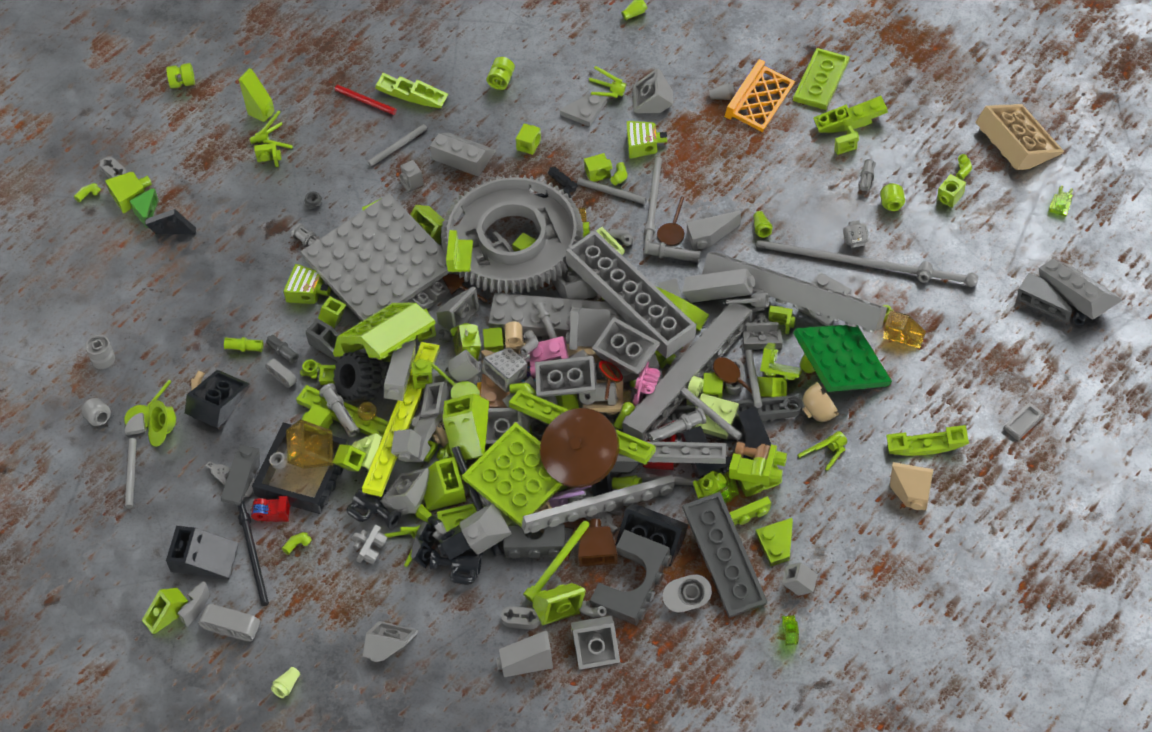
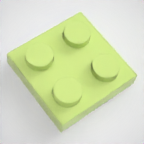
M701 394L700 400L732 426L739 409V403ZM706 414L705 424L700 423L692 427L693 429L701 426L704 433L727 439L729 435Z

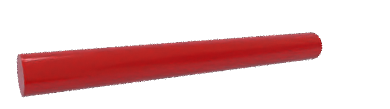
M338 84L335 86L334 90L389 114H396V108Z

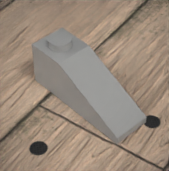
M740 210L687 222V236L692 250L711 247L741 225Z

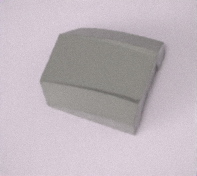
M489 408L485 450H488L515 422L530 433L528 415L512 408Z
M429 469L400 474L380 500L389 512L398 510L401 512V515L415 514L427 489Z

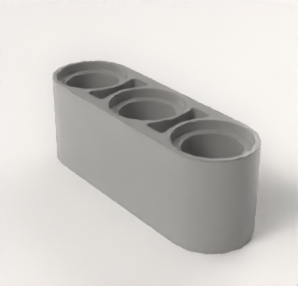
M207 604L198 621L199 626L206 630L248 642L253 641L261 623L255 616L214 604Z

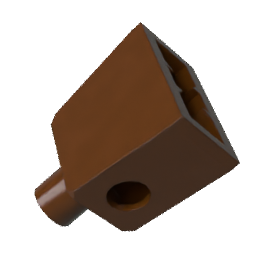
M591 519L589 521V528L580 538L578 552L579 567L618 564L617 550L609 526H602L600 519Z

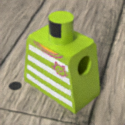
M627 121L629 159L656 154L657 143H667V132H656L654 122Z
M295 264L283 292L288 303L315 304L319 295H330L331 287L324 284L323 279L315 270Z

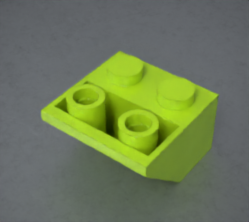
M455 457L434 462L428 468L429 478L424 495L427 510L432 511L466 502L464 487Z

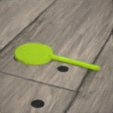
M431 362V367L453 386L451 389V399L472 393L480 396L479 389L475 384L467 381L455 383Z
M171 380L165 383L147 406L136 405L130 408L124 417L125 424L133 416L143 412L145 429L148 428L150 405L160 397L170 385Z

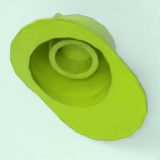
M159 400L152 402L149 408L148 436L150 444L155 447L160 446L164 442L166 435L173 430L176 424V414L173 407L165 406Z

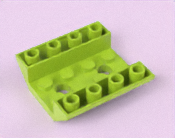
M391 303L337 336L333 355L334 357H340L344 353L355 352L365 348L369 358L384 359L388 356L389 352L402 348V344L405 342L413 341L418 334L429 331V327L436 324V322L417 303Z

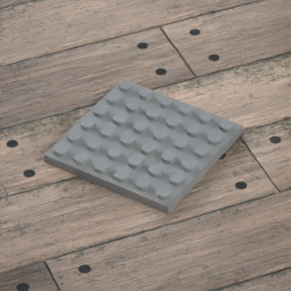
M390 193L300 251L301 256L361 321H364L391 303L407 302L450 273L447 270L443 249Z

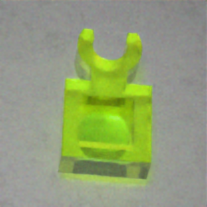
M1061 185L1058 195L1054 194L1048 212L1066 217L1072 203L1073 188H1070L1069 192H1064Z

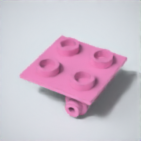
M649 362L637 378L635 385L637 394L634 395L633 399L634 406L641 403L644 393L652 394L658 383L660 371L656 368L648 367Z

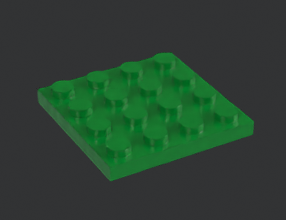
M834 325L796 328L793 332L827 392L888 387L891 384V378L858 325L856 327Z

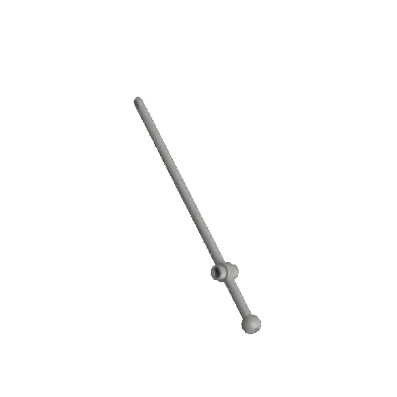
M761 240L756 242L757 247L917 274L918 280L923 283L928 282L931 277L964 282L969 287L977 286L978 275L975 273L962 275L933 270L932 264L927 261L922 262L919 267Z

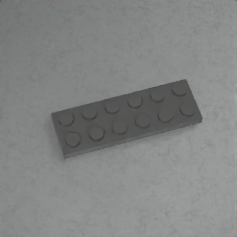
M721 492L684 504L682 509L728 618L766 605L768 601Z

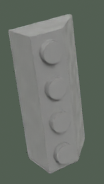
M1052 259L1039 267V277L1046 280L1065 302L1092 320L1122 301L1119 296L1067 263Z

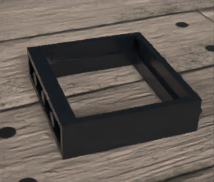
M283 422L252 485L256 497L267 500L279 499V496H287L290 506L321 514L324 506L328 504L331 491L333 492L336 487L337 477L342 474L344 468L332 463V459L313 498L270 486L269 484L276 469L271 465L269 459L276 452L284 454L291 438L335 449L336 452L339 445H349L348 440Z

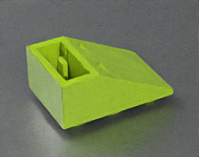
M474 393L444 401L443 423L451 455L454 457L452 448L459 446L465 461L481 457L485 453L489 401Z

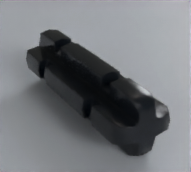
M556 167L549 169L548 175L554 178L564 188H569V192L576 191L578 185L574 181L571 182L568 176L560 172Z

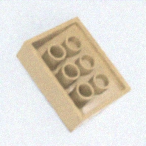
M1023 104L985 106L976 120L980 130L988 136L991 143L1001 151V154L1008 159L1011 166L1016 170L1031 169L1064 152Z

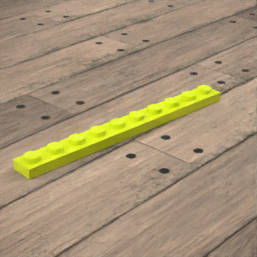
M421 342L413 362L424 359L426 361L431 360L435 364L440 351V345ZM412 368L403 401L398 400L363 484V493L382 497L397 459L391 453L394 431L409 429L425 388H413ZM428 376L417 377V381L428 380Z

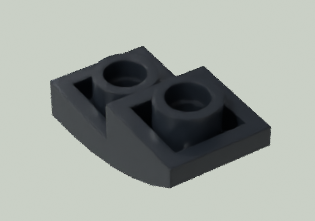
M422 521L414 539L411 558L420 566L426 568L433 551L431 547L436 539L433 537L436 529L429 523Z

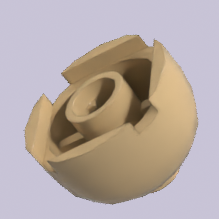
M816 382L805 391L803 395L805 407L802 410L808 418L813 417L816 421L826 422L839 415V412H837L836 406L827 393L821 391V385Z

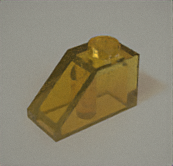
M890 310L885 323L883 338L921 348L926 331L909 315Z

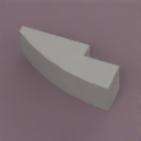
M445 371L444 373H445L452 381L455 382V380H453V379L449 376L448 371ZM433 373V383L426 384L421 411L422 418L441 415L444 410V401L451 399V389L453 386L439 373Z

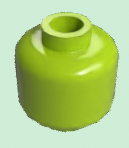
M890 183L881 189L880 197L885 209L897 211L905 204V194L902 186Z

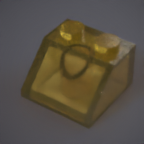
M302 419L286 430L287 463L303 469L332 466L334 464L332 463L334 458L331 430Z

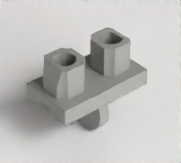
M376 524L368 539L365 537L367 534L365 530H362L360 534L354 533L351 537L355 542L353 548L358 550L360 546H363L356 559L360 564L362 560L373 564L379 552L371 549V544L382 549L388 538L379 532L381 527Z

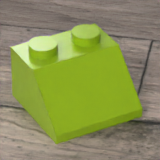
M415 205L410 215L440 245L442 241L441 227H443L444 219L430 206Z
M570 583L567 585L561 584L554 589L542 590L535 594L532 606L541 624L546 625L580 614L579 609L582 606L586 590L584 587Z

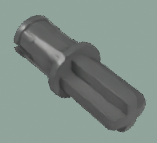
M275 335L267 337L266 343L276 351L277 355L283 356L291 364L298 360V353L289 348L286 342H282Z

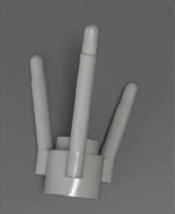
M753 289L752 293H755V295H752L751 299L726 300V303H751L752 306H755L751 308L753 313L763 311L765 307L769 306V295L767 292H764V289Z

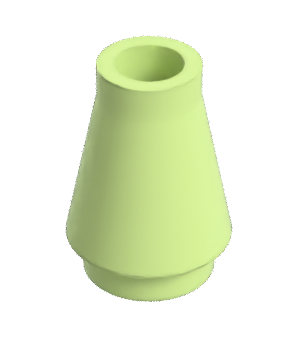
M290 667L288 671L273 681L272 692L280 698L289 696L300 676V672L296 668Z

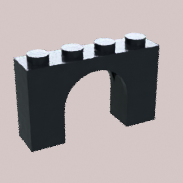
M756 406L738 412L735 420L742 434L745 447L758 448L761 444L771 446ZM701 426L683 432L680 437L682 442L708 443ZM746 455L743 456V458H746V459H750V460H753V459H754V458L749 457V456H746ZM732 456L726 457V464L691 463L698 479L703 478L711 471L727 474L729 473Z

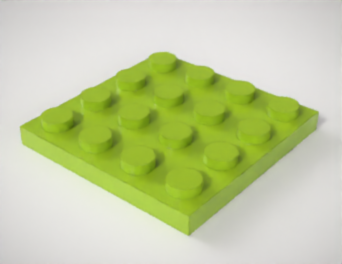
M515 422L462 475V479L522 528L523 516L538 512L563 484L551 477L544 468L540 456L541 442Z

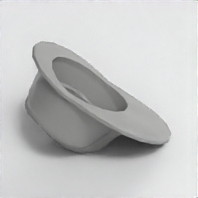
M701 575L685 576L673 580L666 585L663 591V601L666 607L674 612H685L695 609L709 601L712 594L711 585Z

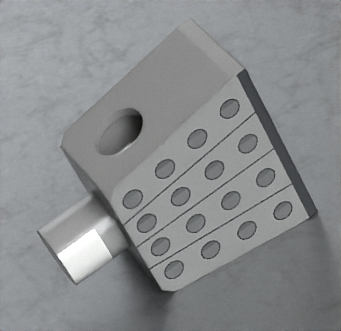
M506 348L484 357L482 372L507 393L510 390V384L519 383L527 375V363L530 362L531 358L529 354L525 356L520 353L518 355L511 348Z

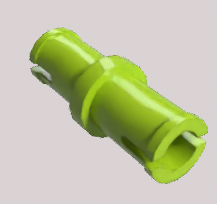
M225 337L224 349L241 350V352L263 351V340H251L246 337L241 339Z

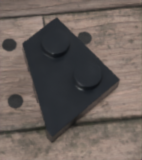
M176 209L147 218L145 225L155 234L196 233V227Z

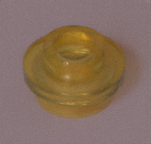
M363 402L358 408V416L362 420H372L377 415V408L371 402Z

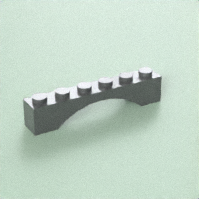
M317 318L305 331L308 343L339 362L340 357H334L333 355L339 334L333 327ZM379 361L382 368L381 388L384 389L390 362Z

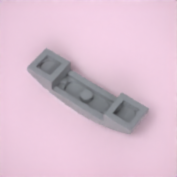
M443 412L441 415L423 417L418 421L413 431L421 436L419 457L410 459L407 462H423L431 449L428 441L436 430L437 425L443 422Z

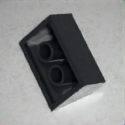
M633 503L625 510L615 545L617 546L624 530L669 547L670 555L672 556L669 566H672L684 542L689 524Z

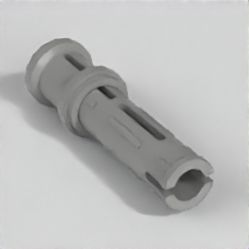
M301 223L297 224L291 232V236L302 241L305 247L319 240L314 232H309Z
M646 239L643 255H654L660 259L670 257L699 263L701 251L667 246L665 242L660 244Z
M331 383L323 386L319 394L327 401V407L334 411L348 436H356L360 430L344 407L343 398L337 394L335 385Z
M697 407L695 411L687 415L682 414L678 420L647 433L650 442H659L680 431L691 430L693 426L700 423L705 424L706 416L703 410Z

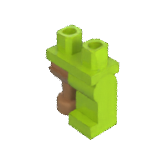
M737 442L729 467V478L752 483H763L765 486H769L770 482L781 483L783 470L774 468V465L785 466L787 453L777 451V446L772 444L771 446L761 444L758 448L745 447V443ZM746 455V456L752 457V458H754V459H753V460L746 459V458H743V456Z

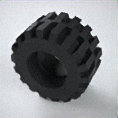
M348 352L340 356L339 362H336L333 378L338 395L349 401H369L378 394V389L381 388L382 368L376 358H369L367 353Z

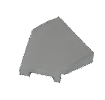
M760 313L753 322L745 324V330L743 331L744 350L764 349L768 343L776 344L775 349H782V335L778 322H771L765 318L764 314Z

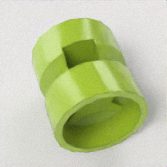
M506 57L495 58L486 78L488 85L497 90L506 89L515 69L514 63Z
M191 63L181 64L180 67L177 65L166 67L171 89L181 87L182 84L184 86L195 85Z

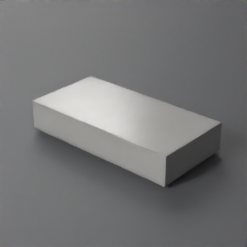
M1029 402L1004 425L1003 430L1019 441L1044 418L1045 413Z

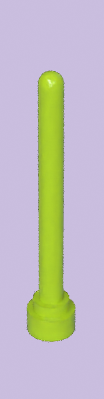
M583 521L537 583L526 589L523 595L528 600L534 601L535 594L542 590L588 529V521Z

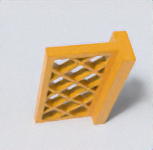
M759 59L727 106L725 117L730 120L734 117L764 132L794 86L795 81L764 66L765 61ZM766 73L772 76V79L764 80L763 75ZM784 82L789 86L780 88L778 83ZM775 84L776 89L768 90L767 85ZM763 86L765 91L757 92L755 87ZM779 94L780 99L772 100L771 95ZM767 95L769 101L760 102L759 97ZM755 97L757 103L749 104L747 99ZM770 105L772 111L764 112L763 106ZM759 107L761 113L752 114L751 108ZM747 109L749 115L743 116L738 112ZM763 117V125L757 123L755 118Z

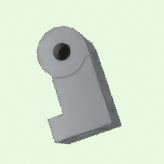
M607 382L597 383L595 392L580 393V401L585 405L593 404L595 401H606L605 390ZM610 382L608 405H616L618 400L615 382Z

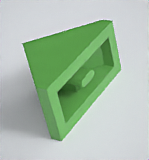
M152 188L130 201L133 212L144 225L147 218L154 216L159 200L156 190Z

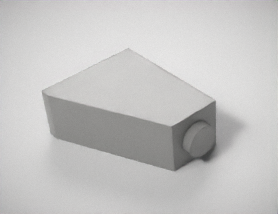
M540 632L499 649L500 657L496 658L498 670H503L504 677L552 669L553 663L548 632Z

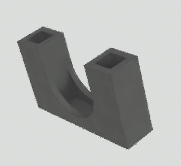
M624 530L616 546L617 553L622 557L641 564L647 572L646 578L638 588L626 592L598 583L590 602L592 608L604 606L606 614L637 626L639 620L642 621L647 611L645 607L648 602H652L656 584L659 585L664 575L662 572L665 566H669L672 556L670 555L669 547Z

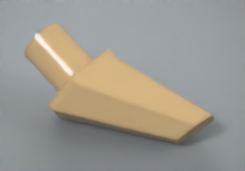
M197 371L195 378L191 379V391L201 383L205 373Z

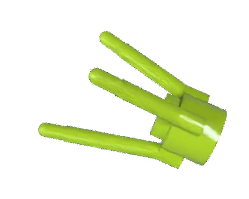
M594 66L595 70L614 81L610 84L589 78L591 82L610 87L612 92H591V95L614 98L618 96L623 97L627 83H623V79L617 78L605 70Z
M837 431L832 436L804 450L797 456L800 458L814 450L828 446L831 451H837L825 468L828 471L840 454L845 451L844 446L847 444V438L842 432Z

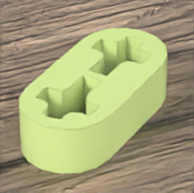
M693 376L688 385V390L699 399L701 394H703L704 379ZM687 399V405H694Z

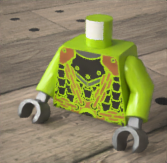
M463 323L451 328V331L444 329L439 331V334L443 335L439 340L450 342L452 337H454L453 342L456 356L467 350L477 361L479 360L481 342L477 325Z

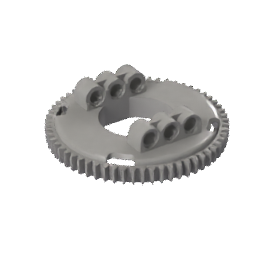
M503 175L502 179H498L496 176V179L493 181L490 178L487 183L482 181V185L476 183V188L470 187V192L464 191V196L459 195V200H454V205H450V210H447L443 227H441V243L445 257L447 255L449 230H457L458 240H473L470 272L455 273H459L460 278L464 277L465 282L470 280L471 285L476 283L477 288L481 287V285H483V290L490 287V292L497 289L498 293L504 290L505 294H507L508 290H512V293L515 294L516 289H519V292L522 293L524 288L529 292L530 287L537 290L536 285L538 284L544 287L543 282L550 284V279L556 281V275L561 277L562 271L567 272V267H570L566 263V249L583 239V222L576 203H573L572 198H569L567 193L564 194L563 189L559 190L558 186L553 187L552 182L547 185L546 180L540 182V178L534 180L533 176L528 179L526 175L523 178H519V175L517 177L510 175V178H505ZM530 188L531 190L540 192L542 194L547 193L548 197L542 198L537 195L530 194ZM463 212L465 215L462 218L460 224L454 226L453 221L457 222L459 216ZM507 216H521L534 222L537 234L539 233L540 236L535 243L526 249L516 252H504L491 247L484 234L487 228L498 219Z

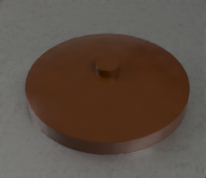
M588 408L568 410L557 416L546 428L540 444V456L546 471L557 482L575 488L587 487L605 478L614 467L619 454V437L613 424L603 414Z

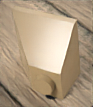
M893 462L890 488L906 507L914 510H927L933 469Z

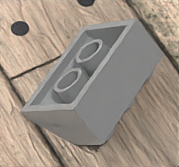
M449 132L438 133L430 145L432 160L478 177L496 152L493 148Z
M593 356L535 362L537 397L596 391V366Z

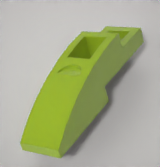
M878 96L848 108L847 104L815 116L813 119L819 133H835L847 131V126H852L853 129L872 124L871 119L888 113L882 96Z

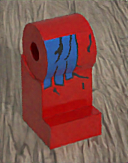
M279 496V499L272 500L255 499L252 506V519L266 522H289L291 506L288 497Z

